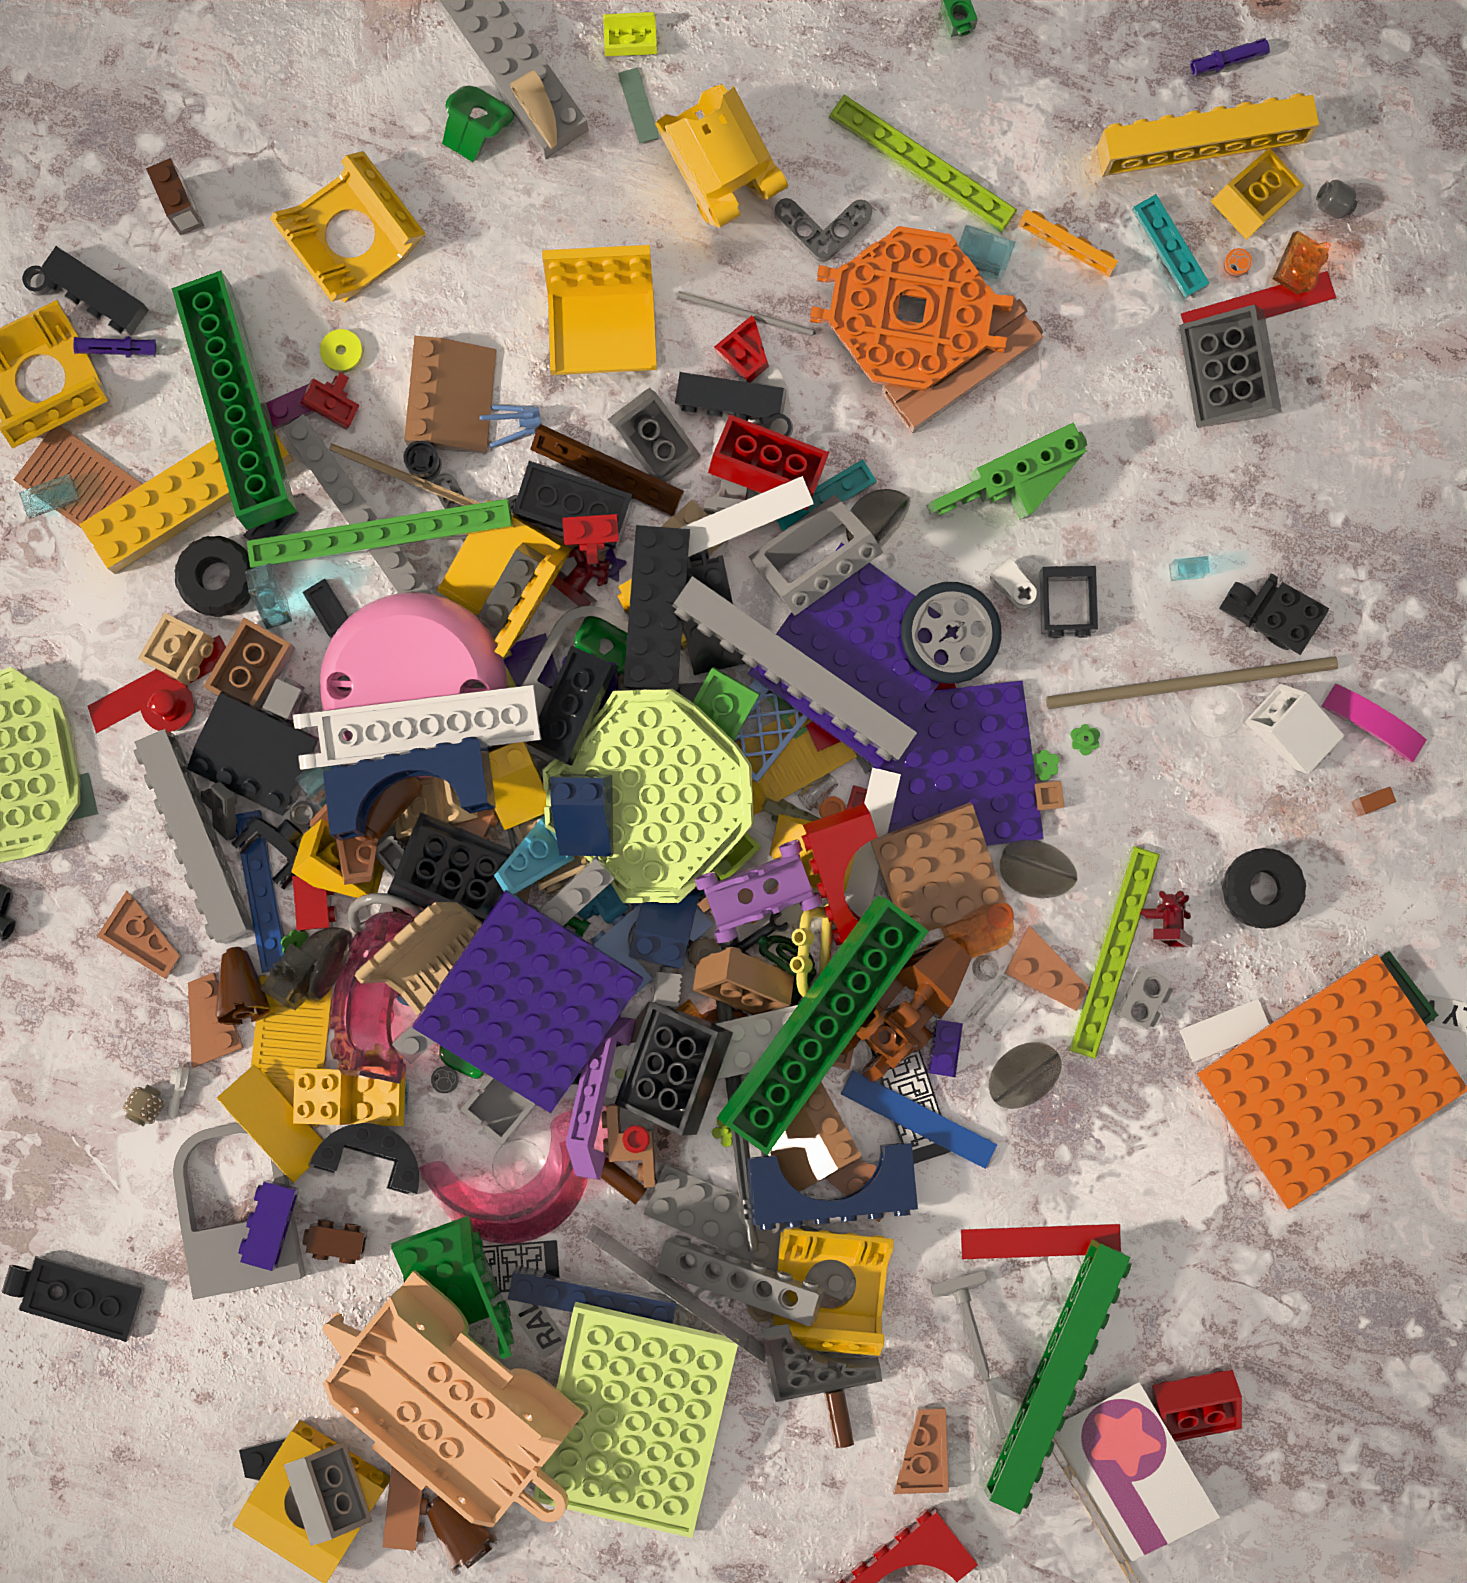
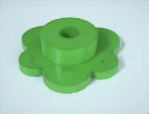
M1083 724L1080 729L1075 728L1071 731L1070 736L1074 740L1072 748L1079 749L1082 755H1089L1092 749L1099 747L1098 739L1100 732L1098 729H1090L1089 725Z
M1042 750L1040 754H1033L1035 775L1038 774L1040 780L1047 781L1051 775L1058 773L1059 757L1056 754H1049L1047 750Z
M295 929L292 930L289 935L281 940L282 953L293 958L298 957L301 951L308 946L306 941L308 933L305 930L299 932Z

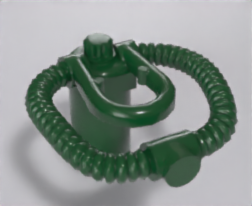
M763 935L757 943L759 945V953L777 964L785 972L794 976L790 1006H795L802 996L797 988V973L791 970L789 964L794 957L798 956L799 945H795L792 938L775 935L765 937ZM775 943H781L775 949L779 957L768 951ZM783 950L790 952L794 957H790ZM810 952L809 959L812 961L813 966L807 977L808 987L817 974L814 968L815 962Z

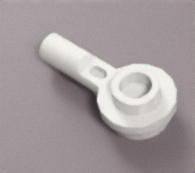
M178 1063V1067L171 1070L169 1084L175 1085L173 1096L169 1099L167 1116L178 1117L180 1100L186 1090L189 1067H184L182 1063Z

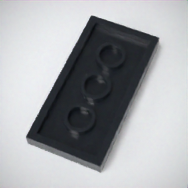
M571 645L538 717L541 740L527 741V744L572 766L617 666Z

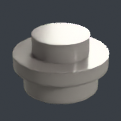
M301 801L292 807L290 819L295 826L308 828L310 827L309 821L317 814V810L311 803Z

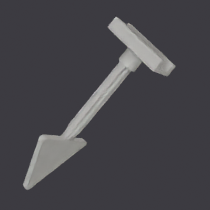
M983 1270L931 1285L933 1298L953 1294L956 1305L960 1307L976 1366L984 1381L983 1386L1000 1438L1004 1439L1006 1434L993 1383L989 1376V1366L970 1305L972 1299L969 1290L987 1282L985 1272Z

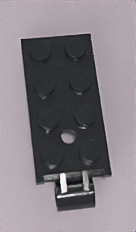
M708 549L689 556L686 585L693 576L733 604L723 555L709 559ZM689 619L688 622L683 620V629L694 675L710 672L712 667L720 670L746 664L742 660V654L736 650L731 653L719 644L721 642L719 638L713 634L711 637H708L697 629L699 624Z
M39 1256L34 1257L32 1270L18 1265H9L1 1292L13 1297H23L18 1308L19 1311L124 1342L129 1341L144 1287ZM56 1286L61 1287L63 1290L60 1297L55 1296L53 1293Z

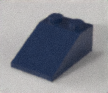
M558 774L550 777L551 809L559 856L597 855L612 857V775Z
M694 889L679 903H641L628 957L683 969L701 890Z

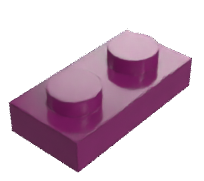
M308 384L266 402L275 430L290 424L301 415L306 417L315 413L300 404Z

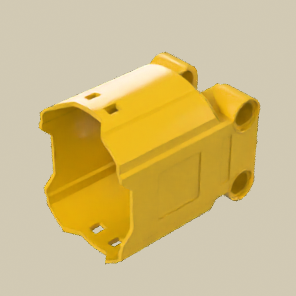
M723 84L711 87L701 92L698 104L677 116L665 114L655 122L660 135L697 202L696 206L707 224L721 228L741 216L737 207L739 203L733 191L747 185L751 193L756 198H760V200H768L788 188L785 176L773 162L734 85L731 86L729 91H727ZM701 110L704 117L698 119L696 112Z

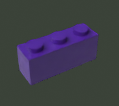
M266 1180L263 1182V1185H258L254 1196V1201H258L255 1212H250L246 1227L250 1228L247 1239L243 1238L239 1247L238 1254L242 1255L241 1263L269 1271L277 1269L299 1188L271 1180Z

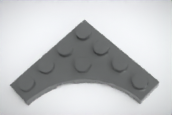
M789 1324L774 1325L770 1328L761 1329L775 1402L882 1382L878 1357L862 1359L828 1357L813 1352L799 1343L793 1336Z

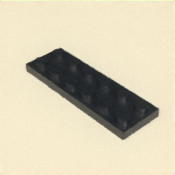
M636 525L624 688L673 689L678 692L683 619L674 613L676 608L672 605L686 586L690 529Z

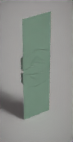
M638 67L619 72L618 76L639 143L660 138Z

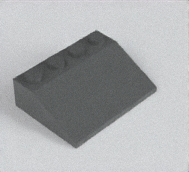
M1254 304L1179 325L1197 428L1257 419L1282 412L1266 319L1262 308Z

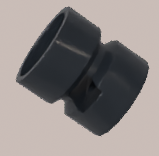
M415 441L405 449L403 454L404 463L411 475L429 482L440 474L442 461L431 443Z

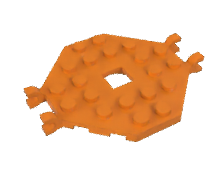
M898 226L890 231V234L860 252L857 257L843 264L838 269L822 265L818 267L817 281L825 283L835 282L830 310L812 306L810 322L819 324L829 323L872 383L926 391L986 348L994 352L1004 353L1007 337L989 335L992 310L994 307L1001 311L1011 312L1014 296L995 294L979 275V271L968 256H965L951 234ZM900 295L927 299L923 322L916 323L897 318Z

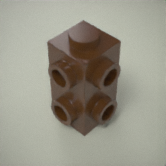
M318 1219V1223H313L309 1229H305L302 1244L306 1245L305 1253L313 1254L312 1258L328 1260L329 1256L338 1257L341 1263L355 1264L356 1260L360 1261L364 1257L368 1231L361 1230V1225L345 1223V1227L334 1226V1221Z

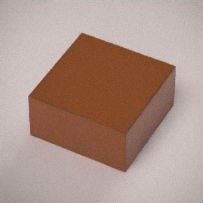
M1390 786L1351 801L1357 817L1397 802Z

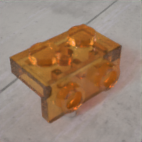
M1300 231L1293 232L1273 276V280L1296 294L1312 290L1318 282V274L1321 267L1329 257L1328 251L1331 244L1327 241L1317 243Z

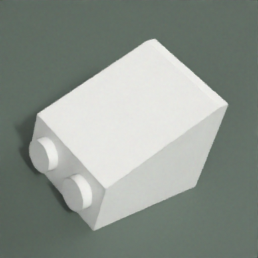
M1279 684L1244 721L1248 727L1294 769L1308 775L1311 771L1318 768L1321 760L1329 752L1333 751L1337 747L1338 742L1344 737V734L1307 692L1283 684Z

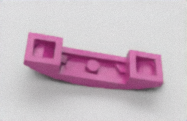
M1334 684L1321 707L1342 720L1347 719L1389 745V749L1410 762H1414L1427 741L1420 733L1395 715L1341 685Z

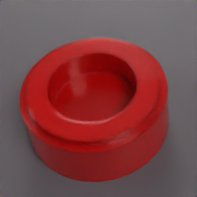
M634 1125L625 1130L622 1142L629 1152L641 1153L648 1148L650 1135L644 1127Z

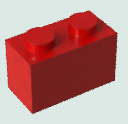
M292 876L297 930L308 931L333 928V922L337 921L336 907L331 906V895H334L335 892L313 887L298 876Z

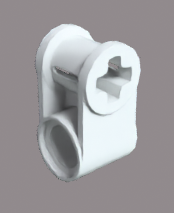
M1008 558L988 575L992 583L1018 609H1028L1034 604L1037 595L1036 588L1012 559ZM1019 591H1021L1022 593L1028 591V600L1026 598L1020 600L1018 598L1020 594Z

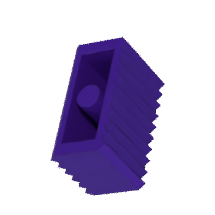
M935 1020V1026L933 1027L935 1031L932 1032L934 1036L932 1037L933 1042H931L932 1047L930 1048L932 1052L929 1053L931 1057L928 1059L930 1063L927 1064L929 1066L927 1071L930 1074L956 1077L963 1023Z

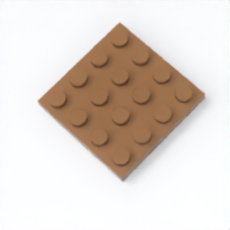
M971 802L870 841L891 902L928 931L982 912L996 904L1006 902Z

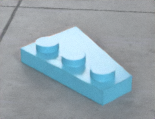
M544 815L495 873L494 877L503 891L507 890L515 895L569 864L575 858L573 856H559L556 834L545 827Z

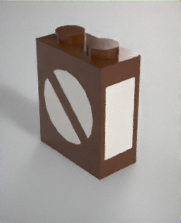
M166 159L146 168L165 214L179 235L204 226L187 184L172 159Z

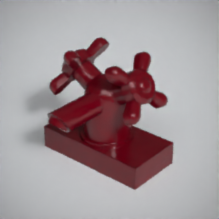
M575 547L567 559L574 557L577 565L568 576L559 571L552 585L579 607L594 606L597 600L587 593L584 588L592 577L599 578L597 586L608 583L610 561H600L599 567L593 564L588 565L584 554L586 551H580V547Z
M1160 891L1159 897L1162 898V904L1156 908H1146L1140 911L1146 919H1163V929H1153V940L1164 947H1192L1193 937L1184 931V918H1191L1190 912L1185 910V903L1189 900V895H1184L1183 891H1178L1175 895Z

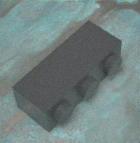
M524 543L518 546L478 617L501 630L508 623L510 613L519 604L524 589L529 582L531 583L535 576L536 568L546 556Z

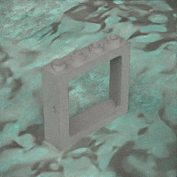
M833 495L751 554L749 558L763 579L795 616L878 557L883 551L872 533L836 495ZM841 524H844L854 535L852 540L791 583H788L777 571Z

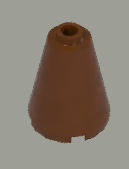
M411 777L387 788L371 807L366 822V835L362 837L374 841L375 838L381 839L419 796L423 787L422 784L415 777Z
M241 947L228 948L226 953L221 955L216 1004L218 1022L226 1025L243 1024L242 1019L251 1018V1022H255L267 1017L270 1014V1004L248 951L242 950Z
M437 1496L428 1504L430 1509L427 1511V1515L454 1576L461 1573L458 1568L465 1565L468 1569L492 1550L489 1545L491 1542L496 1545L499 1542L497 1537L485 1526L470 1523L440 1496Z

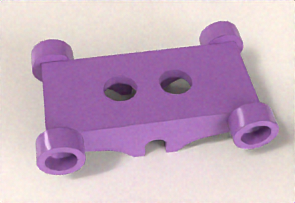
M799 839L779 846L782 857L718 881L715 872H709L694 879L697 889H704L718 930L714 932L718 943L738 937L736 926L763 919V916L766 914H776L796 903L800 904L802 911L811 910L822 904L819 893H813L801 862L799 853L803 849ZM770 878L776 879L779 884L778 890L772 894L766 893L763 888L764 882ZM744 888L752 890L753 899L749 903H741L738 900L740 890Z

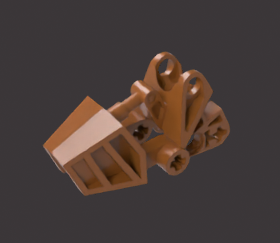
M949 936L927 943L914 951V956L909 958L840 1054H846L854 1049L860 1040H865L867 1045L877 1052L861 1072L871 1083L883 1077L890 1067L894 1069L915 1050L919 1051L933 1036V1033L925 1027V1024L932 1016L941 1019L953 1004L972 958L962 946ZM905 986L909 990L913 989L915 991V996L910 1003L904 1001L890 1011H885Z

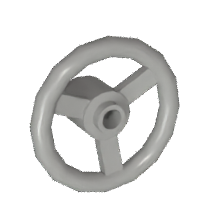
M370 893L358 897L349 905L347 918L351 929L362 940L375 947L383 948L389 940L380 938L370 931L379 928L387 932L401 931L408 925L405 920L406 914L409 913L415 919L422 910L410 901L395 895ZM381 904L377 917L360 922L358 917L359 910L367 905Z

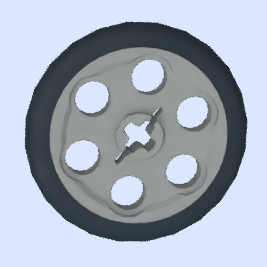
M941 582L920 591L910 601L901 623V642L910 663L921 674L931 680L942 683H961L972 680L982 674L994 661L1002 640L1001 622L992 602L978 589L960 582ZM963 600L968 604L967 614L959 615L955 612L954 605L956 601ZM936 603L941 606L942 614L939 618L934 619L929 616L928 607L930 604ZM981 622L984 625L985 632L981 637H976L971 633L972 623ZM963 623V625L960 628H958V631L955 633L957 637L956 639H954L953 637H949L939 642V640L943 638L945 634L948 632L946 629L947 626L949 628H953ZM922 628L930 630L932 634V639L927 644L920 642L917 637L918 631ZM965 646L971 647L975 652L974 659L970 662L964 661L960 655L961 649ZM937 650H944L948 654L946 664L939 665L935 662L934 654Z

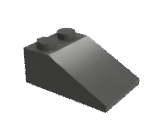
M650 387L607 419L646 472L664 482L670 480L701 456L660 397Z

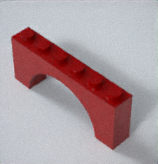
M865 804L803 825L805 835H802L801 838L805 850H811L813 856L809 863L813 874H818L821 881L816 883L821 899L826 898L828 903L824 910L828 922H834L836 929L831 930L836 946L843 944L861 919L848 906L845 900L844 876L847 866L854 854L863 845L878 838L871 814Z
M934 1507L930 1511L927 1508L919 1513L915 1518L917 1522L909 1528L907 1526L902 1527L895 1533V1539L890 1544L886 1545L884 1543L872 1553L874 1557L866 1563L864 1561L859 1562L851 1570L852 1575L845 1580L840 1578L835 1583H878L883 1577L894 1570L911 1565H927L938 1568L958 1582L977 1567L978 1564L973 1555Z

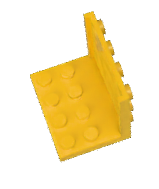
M650 245L542 250L548 294L551 375L657 370Z
M511 513L513 527L468 534L436 590L478 616L518 546L524 543L546 556L539 563L534 572V578L531 583L527 584L521 595L522 599L510 613L508 623L501 629L495 640L498 646L494 652L502 657L522 637L572 551L569 547Z

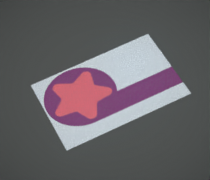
M1140 1383L1065 1420L1061 1431L1055 1432L1054 1439L1128 1563L1220 1518Z

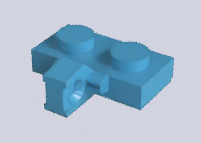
M610 883L577 914L585 920L594 915H601L605 922L611 923L630 907L628 903H622Z

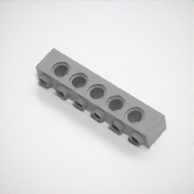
M675 1235V1237L665 1241L656 1272L807 1326H811L816 1322L825 1290L818 1288L819 1285L810 1280H803L802 1282L792 1279L793 1275L784 1271L774 1273L766 1270L767 1266L758 1262H751V1264L743 1262L740 1256L733 1253L720 1254L716 1252L715 1247L707 1244H700V1246L690 1243L691 1239L685 1236ZM686 1254H690L694 1257V1267H691L686 1263ZM712 1263L719 1265L721 1269L720 1276L712 1273ZM737 1272L745 1275V1285L738 1283L736 1280ZM762 1281H767L771 1284V1294H767L762 1290ZM788 1290H792L797 1294V1303H792L788 1300Z

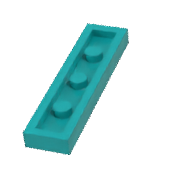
M1157 194L1134 206L1132 211L1185 299L1206 288L1210 282Z
M862 459L818 485L812 498L814 504L809 506L808 511L800 509L775 521L783 532L833 495H836L844 503L873 486L877 481Z

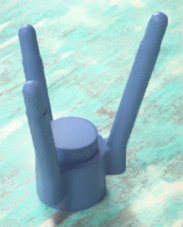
M492 405L491 408L493 410L518 413L480 416V420L519 419L520 427H525L524 430L490 443L491 448L525 435L535 434V428H538L541 424L539 407H532V405Z

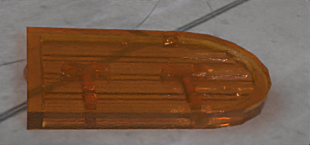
M992 906L980 908L975 912L966 914L961 920L942 926L941 929L944 937L949 936L962 946L971 958L991 951H997L1008 944L1013 937L1014 923L1008 912L1002 908Z

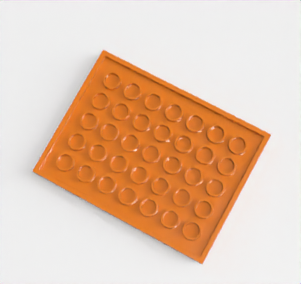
M1374 954L1196 1073L1288 1210L1467 1092V1085L1378 954Z

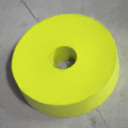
M337 329L329 332L323 338L320 344V356L330 370L337 373H347L354 370L361 363L363 347L359 338L353 332ZM341 347L346 348V352L343 355L337 354V350Z

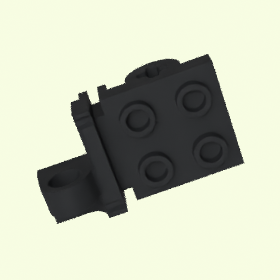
M1270 574L1258 595L1246 585L1235 582L1219 609L1245 623L1248 628L1254 622L1255 632L1258 633L1259 631L1266 635V638L1277 647L1284 650L1290 649L1301 655L1328 613L1329 608L1284 582L1281 583L1279 588L1276 587L1278 577L1274 574Z

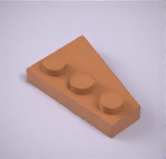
M1028 926L1004 974L1077 1011L1089 986L1031 926Z
M215 973L188 982L192 1068L244 1048L236 1026L221 1024L216 1017L219 982Z

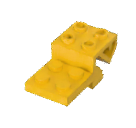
M295 1068L293 1123L325 1125L373 1123L381 1126H404L406 1071Z

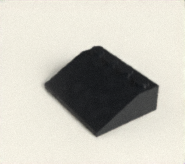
M221 691L193 748L187 770L214 783L221 782L228 790H232L234 793L283 816L295 803L307 769H300L298 756L312 754L319 738L300 728L295 729L294 725Z
M420 812L387 894L404 898L423 909H426L435 902H457L483 923L504 893L494 875L514 850Z
M650 1002L614 1104L681 1136L697 1135L733 1032L704 1019L656 1002Z

